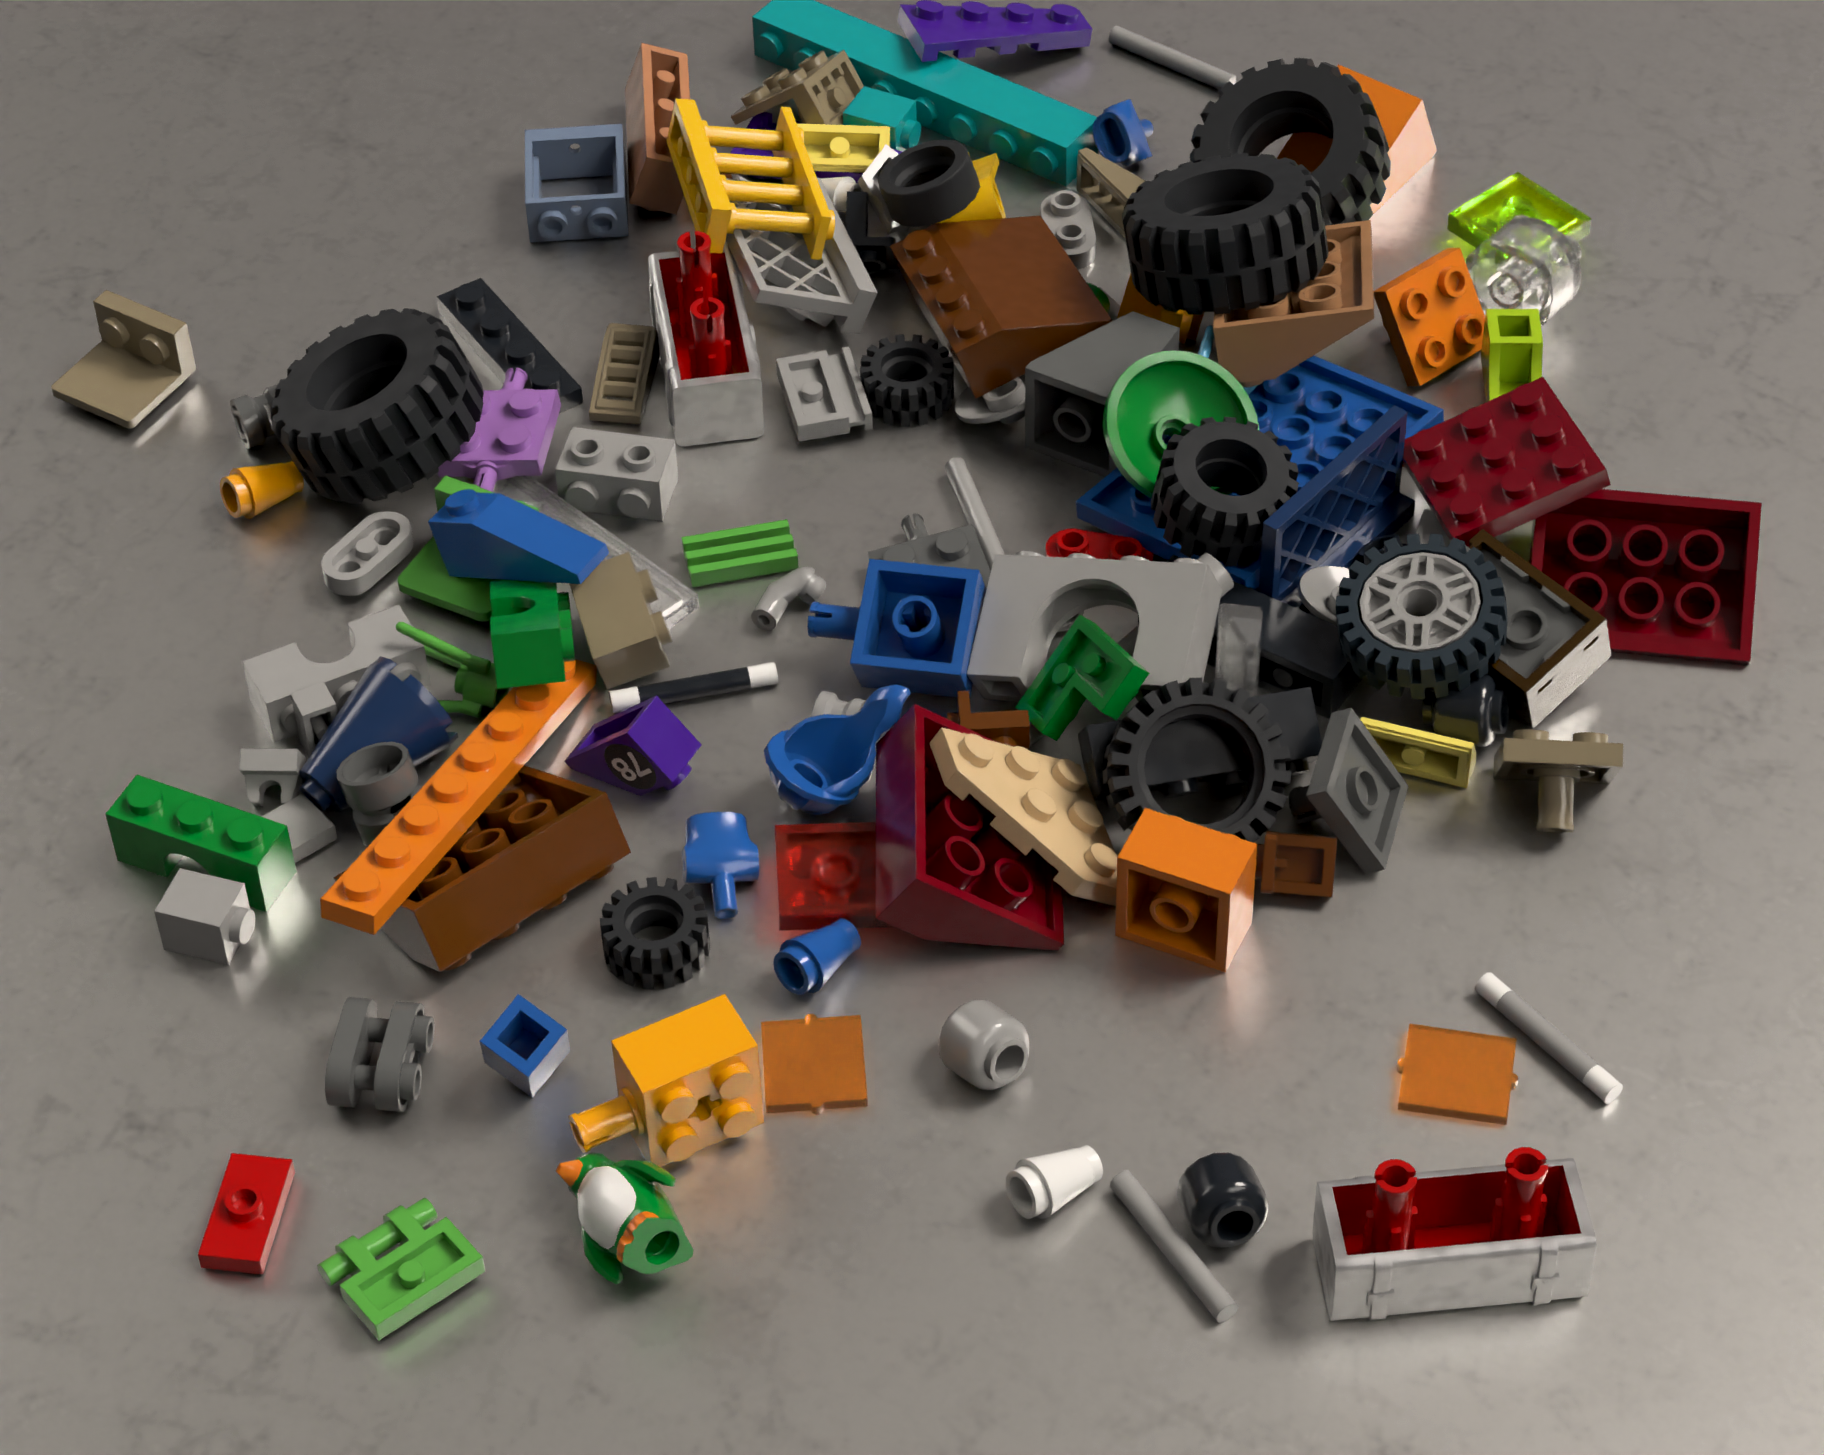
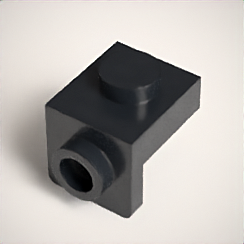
M847 191L846 211L837 210V213L867 272L879 273L884 269H895L897 262L890 246L896 243V238L868 236L867 192Z

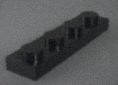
M482 278L437 296L439 313L502 383H504L505 373L508 369L513 368L515 374L516 368H520L527 374L524 389L558 390L561 402L559 414L583 404L582 387Z

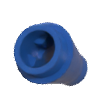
M838 919L831 925L784 941L780 946L779 953L775 955L773 960L774 970L779 981L787 990L797 995H802L806 992H818L844 961L860 948V934L850 921Z

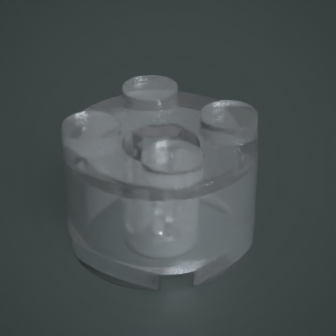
M1525 215L1515 216L1512 220L1505 223L1465 259L1484 315L1486 314V309H1539L1541 327L1576 296L1581 283L1579 259L1581 258L1582 251L1579 243L1573 237L1564 235L1551 224L1536 218H1529Z

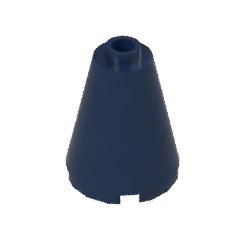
M380 656L373 664L368 666L299 771L304 781L299 787L300 791L321 812H324L329 807L340 813L350 807L338 783L336 771L341 762L357 750L380 742L391 741L401 743L408 749L413 764L417 767L450 747L458 738L457 732H446L445 729L453 721L438 700L413 675L410 674L402 681L390 671L397 663L391 659Z

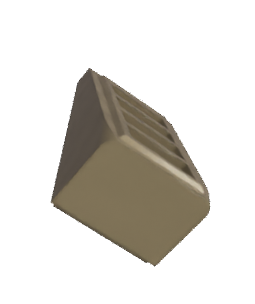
M1089 148L1079 150L1077 156L1076 190L1125 238L1122 221L1124 207L1130 195L1135 193L1138 186L1145 180Z
M619 323L608 324L602 343L589 409L590 420L641 424L660 357L658 331L655 327ZM612 396L633 399L632 401L607 399V397Z

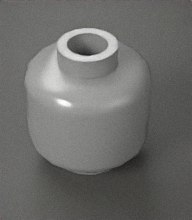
M972 1000L959 1006L950 1014L942 1026L938 1043L939 1055L944 1065L981 1090H995L1014 1081L1022 1074L1029 1058V1035L1022 1022L987 1000Z

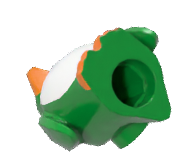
M593 1152L581 1154L575 1160L559 1163L556 1172L566 1182L569 1191L577 1199L579 1220L582 1224L581 1236L584 1254L594 1270L606 1280L619 1285L624 1279L620 1263L640 1273L653 1274L686 1262L693 1256L694 1249L685 1235L671 1202L659 1185L675 1186L676 1178L651 1161L621 1160L614 1162L603 1154Z

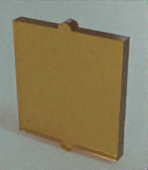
M808 1014L805 1016V1019L761 1022L766 1113L811 1110L813 1114L819 1115L823 1112V1109L868 1106L861 1015L817 1018L815 1014Z
M1409 1024L1405 1058H1400L1397 1065V1072L1402 1075L1398 1110L1507 1125L1510 1092L1515 1090L1518 1084V1076L1513 1073L1517 1038Z

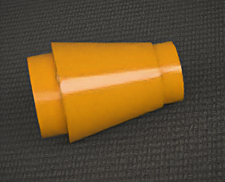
M293 461L233 468L229 476H225L220 480V493L223 503L229 514L234 518L244 516L247 519H252L293 496L294 493L301 492L304 488L303 476Z

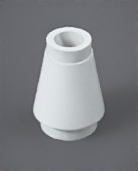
M1088 1145L1026 1158L1018 1161L1015 1170L1007 1174L1006 1189L1012 1205L1021 1216L1027 1219L1035 1216L1046 1219L1090 1187L1094 1182L1099 1181L1103 1176V1167L1098 1154Z

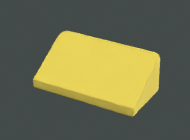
M797 124L798 127L803 129L804 145L814 171L864 173L884 146L887 144L890 147V127Z
M1361 717L1362 723L1398 772L1463 788L1468 787L1477 757L1474 743Z

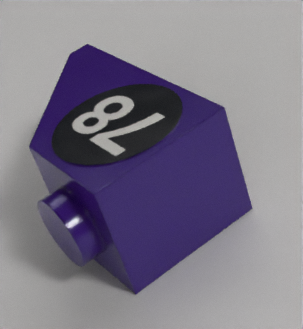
M656 695L594 724L564 762L572 770L638 796H643L661 787L669 791L679 785L691 772L692 767L688 762L702 744Z

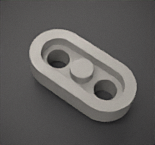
M1061 190L1046 197L1041 203L1040 216L1076 268L1079 270L1089 266L1096 257V234L1089 202L1083 196L1069 190Z
M392 511L377 512L364 518L323 555L321 567L326 587L333 593L345 596L358 595L373 587L411 552L413 537L409 520L402 514Z

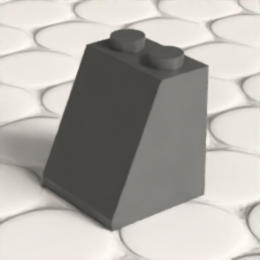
M1132 311L1031 361L1025 367V447L1106 477L1117 466L1109 453L1104 436L1103 415L1108 394L1120 375L1139 359L1161 351H1179L1180 328Z

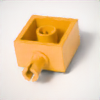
M723 994L611 1040L618 1097L578 1114L574 1113L568 1116L572 1134L583 1153L630 1132L646 1161H651L661 1167L670 1162L685 1160L696 1151L727 1138L742 1136L753 1127L764 1123L758 1045L726 994Z

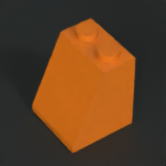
M1338 64L1337 67L1341 75L1350 74L1360 83L1363 93L1369 95L1389 146L1387 154L1391 161L1390 176L1383 180L1387 189L1382 201L1378 205L1374 203L1370 205L1374 214L1432 159L1437 149L1422 99ZM1313 132L1293 133L1277 159L1280 160L1284 157L1292 159L1298 165L1302 164L1312 173L1326 158L1333 139Z

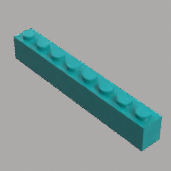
M772 0L752 16L755 56L794 71L800 68L799 63L820 51H824L826 56L829 57L845 50L864 86L916 100L917 121L920 122L921 126L989 155L997 153L999 159L1067 187L1077 177V156L1079 150L1089 148L1099 154L1093 136V123L1097 118L1096 116L941 52H938L937 61L922 62L907 38L815 0Z

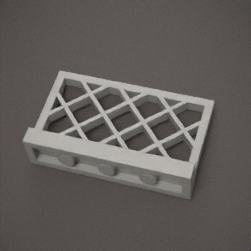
M726 178V180L743 181V180H737V179ZM817 178L828 209L833 210L835 214L834 235L831 240L825 241L821 260L810 258L802 233H792L795 235L793 236L788 232L754 230L756 232H753L751 230L735 229L733 234H727L726 242L755 303L833 314L842 332L860 334L878 292L820 178ZM729 201L734 203L736 208L786 212L777 206L782 204L741 202L742 204L737 201ZM782 205L786 207L787 212H794L792 205ZM766 239H769L770 241H772V242H774L775 244L779 245L780 247L784 248L785 251H784L783 249L779 248L778 246L774 245L773 243L769 242V241L766 240ZM752 249L753 251L757 252L758 254H760L761 256L765 257L766 259H768V260H770V261H767V260L763 259L762 257L758 256L757 254H755L754 252H752V251H750V250ZM796 257H798V258L802 259L803 261L807 262L809 265H807L806 263H804V262H802L801 260L797 259ZM780 268H783L784 270L798 277L799 280L791 276L790 274L786 273L785 271L781 270ZM764 279H767L768 281L772 282L778 287L766 285ZM810 286L816 288L817 290H819V291L822 292L823 294L817 292L816 290H814V289L811 288Z

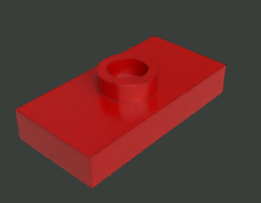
M231 1153L198 1252L201 1268L263 1275L295 1175L292 1159Z

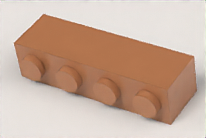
M641 43L625 87L629 203L641 206L649 211H663L677 215L684 194L666 140L675 98L690 99L688 56L685 53Z

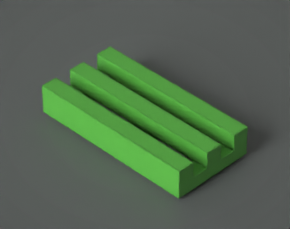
M787 519L681 537L682 550L692 587L791 571L799 567L796 548H794V540L792 534H790Z

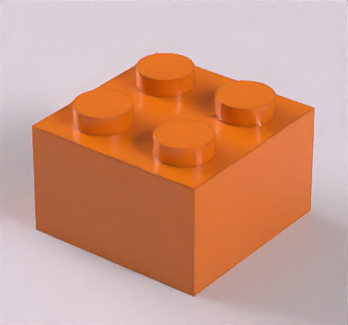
M1145 808L1117 857L1115 936L1226 973L1252 924L1257 844L1241 839L1233 834L1222 833L1185 821L1177 816Z

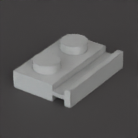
M849 346L842 347L841 354L828 356L827 350L776 359L778 380L799 442L850 433V427L864 425L865 430L873 429L872 411Z

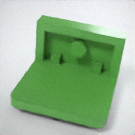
M445 475L434 488L437 512L445 505L446 499L455 492L465 489H471L479 493L494 492ZM515 500L539 512L538 508L528 505L523 501ZM433 536L398 576L399 590L404 594L478 621H488L492 617L490 582L503 579L449 576Z

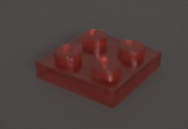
M876 822L775 825L779 931L817 930L831 925L838 919H846L856 928L894 927L876 919Z

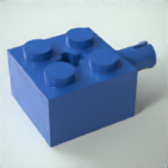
M869 559L860 607L812 602L809 611L810 613H815V617L808 616V635L811 638L824 637L854 641L850 665L861 687L879 689L889 685H902L909 688L911 693L957 697V691L969 690V698H971L973 683L967 676V670L987 589L979 570Z

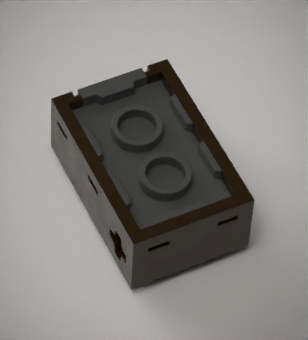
M1481 529L1469 540L1470 547L1466 546V551L1468 552L1472 547H1475L1483 553L1485 562L1490 560L1493 563L1498 577H1501L1507 605V637L1505 646L1501 645V655L1495 664L1488 662V673L1486 674L1493 676L1497 680L1500 689H1507L1509 711L1533 729L1612 656L1607 620L1484 529Z

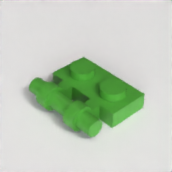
M425 1197L407 1209L400 1205L383 1216V1224L359 1239L353 1235L335 1246L336 1253L317 1265L321 1277L329 1286L334 1285L349 1274L352 1276L340 1284L342 1298L378 1341L485 1272L483 1256L447 1217L426 1230L423 1228L438 1218L435 1208ZM396 1244L399 1245L398 1248H396L395 1250L391 1251L390 1253H388V1254L385 1255L384 1257L380 1258L379 1260H376V1259H375L376 1257H378L379 1255H381V1254L384 1253L385 1251L389 1250L390 1248H392V1247L395 1246Z

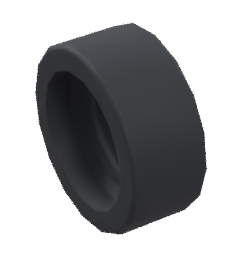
M943 139L924 142L905 150L894 157L882 169L878 178L879 188L891 218L902 226L910 227L933 225L951 218L965 209L976 198L980 188L979 179L967 148L957 141Z

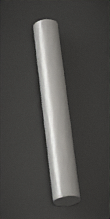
M1113 27L1109 34L1108 40L1110 44L1219 90L1229 81L1233 85L1236 83L1237 78L1231 73L1122 27Z
M953 458L945 465L946 473L968 524H972L991 570L995 554L1005 555L965 461L962 458Z
M1128 1170L1118 1173L1110 1183L1111 1189L1219 1323L1233 1317L1238 1310V1305L1133 1174Z

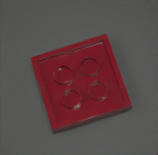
M1544 377L1521 385L1506 394L1479 406L1472 407L1464 413L1428 429L1421 430L1405 439L1403 465L1450 541L1453 537L1465 541L1467 547H1470L1469 540L1481 529H1484L1493 537L1499 536L1611 485L1605 466Z

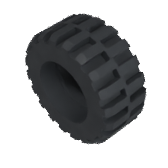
M1294 58V64H1285L1283 59L1267 62V68L1256 71L1255 67H1252L1242 72V79L1234 85L1230 81L1217 91L1220 97L1217 102L1209 101L1200 114L1204 125L1197 124L1191 139L1195 148L1190 153V161L1193 163L1205 161L1207 157L1219 155L1221 158L1233 157L1234 154L1248 153L1249 156H1259L1267 146L1286 135L1299 132L1318 133L1333 139L1326 158L1312 172L1320 186L1325 226L1369 220L1373 215L1370 205L1372 203L1378 205L1382 201L1387 189L1383 180L1390 176L1391 161L1387 154L1389 151L1388 142L1369 95L1363 93L1360 83L1350 74L1341 75L1338 67L1327 62H1321L1317 68L1313 60L1307 58Z
M1248 153L1234 154L1233 157L1221 158L1219 155L1207 157L1205 161L1193 163L1190 161L1180 164L1177 169L1172 171L1164 170L1156 174L1154 180L1144 181L1140 184L1136 192L1132 193L1128 198L1122 214L1132 282L1136 290L1148 302L1155 306L1161 305L1165 310L1172 312L1186 310L1188 314L1202 315L1203 312L1226 314L1235 309L1244 308L1246 311L1259 308L1260 304L1268 301L1275 303L1285 299L1287 293L1291 291L1297 293L1305 288L1309 280H1314L1318 276L1328 257V244L1319 182L1302 164L1298 165L1294 160L1285 157L1279 160L1270 154L1249 156Z
M404 308L401 313L395 309L381 310L379 315L373 317L367 314L354 319V323L347 327L339 326L330 331L329 337L320 343L317 341L306 349V355L301 360H295L287 369V378L280 379L275 389V398L272 399L271 420L272 429L278 440L313 491L320 493L323 497L338 502L342 500L350 504H362L363 500L367 498L374 502L387 499L388 494L395 491L403 493L414 488L413 484L424 477L428 480L438 473V467L447 460L451 462L461 452L460 445L463 442H469L475 433L476 422L480 421L484 395L482 383L448 326L444 325L441 319L431 314Z

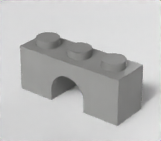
M400 605L347 623L352 651L338 661L317 663L308 660L302 655L295 642L242 661L250 700L274 743L298 734L291 692L324 681L336 703L337 712H339L368 666L373 664L380 656L397 663L390 672L400 680L404 681L411 674L424 687L431 685L424 645L396 630L398 622H405L411 625Z

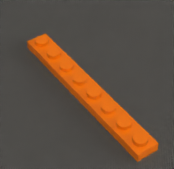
M575 659V661L564 662L566 682L513 687L320 898L321 918L375 935L596 685V665Z

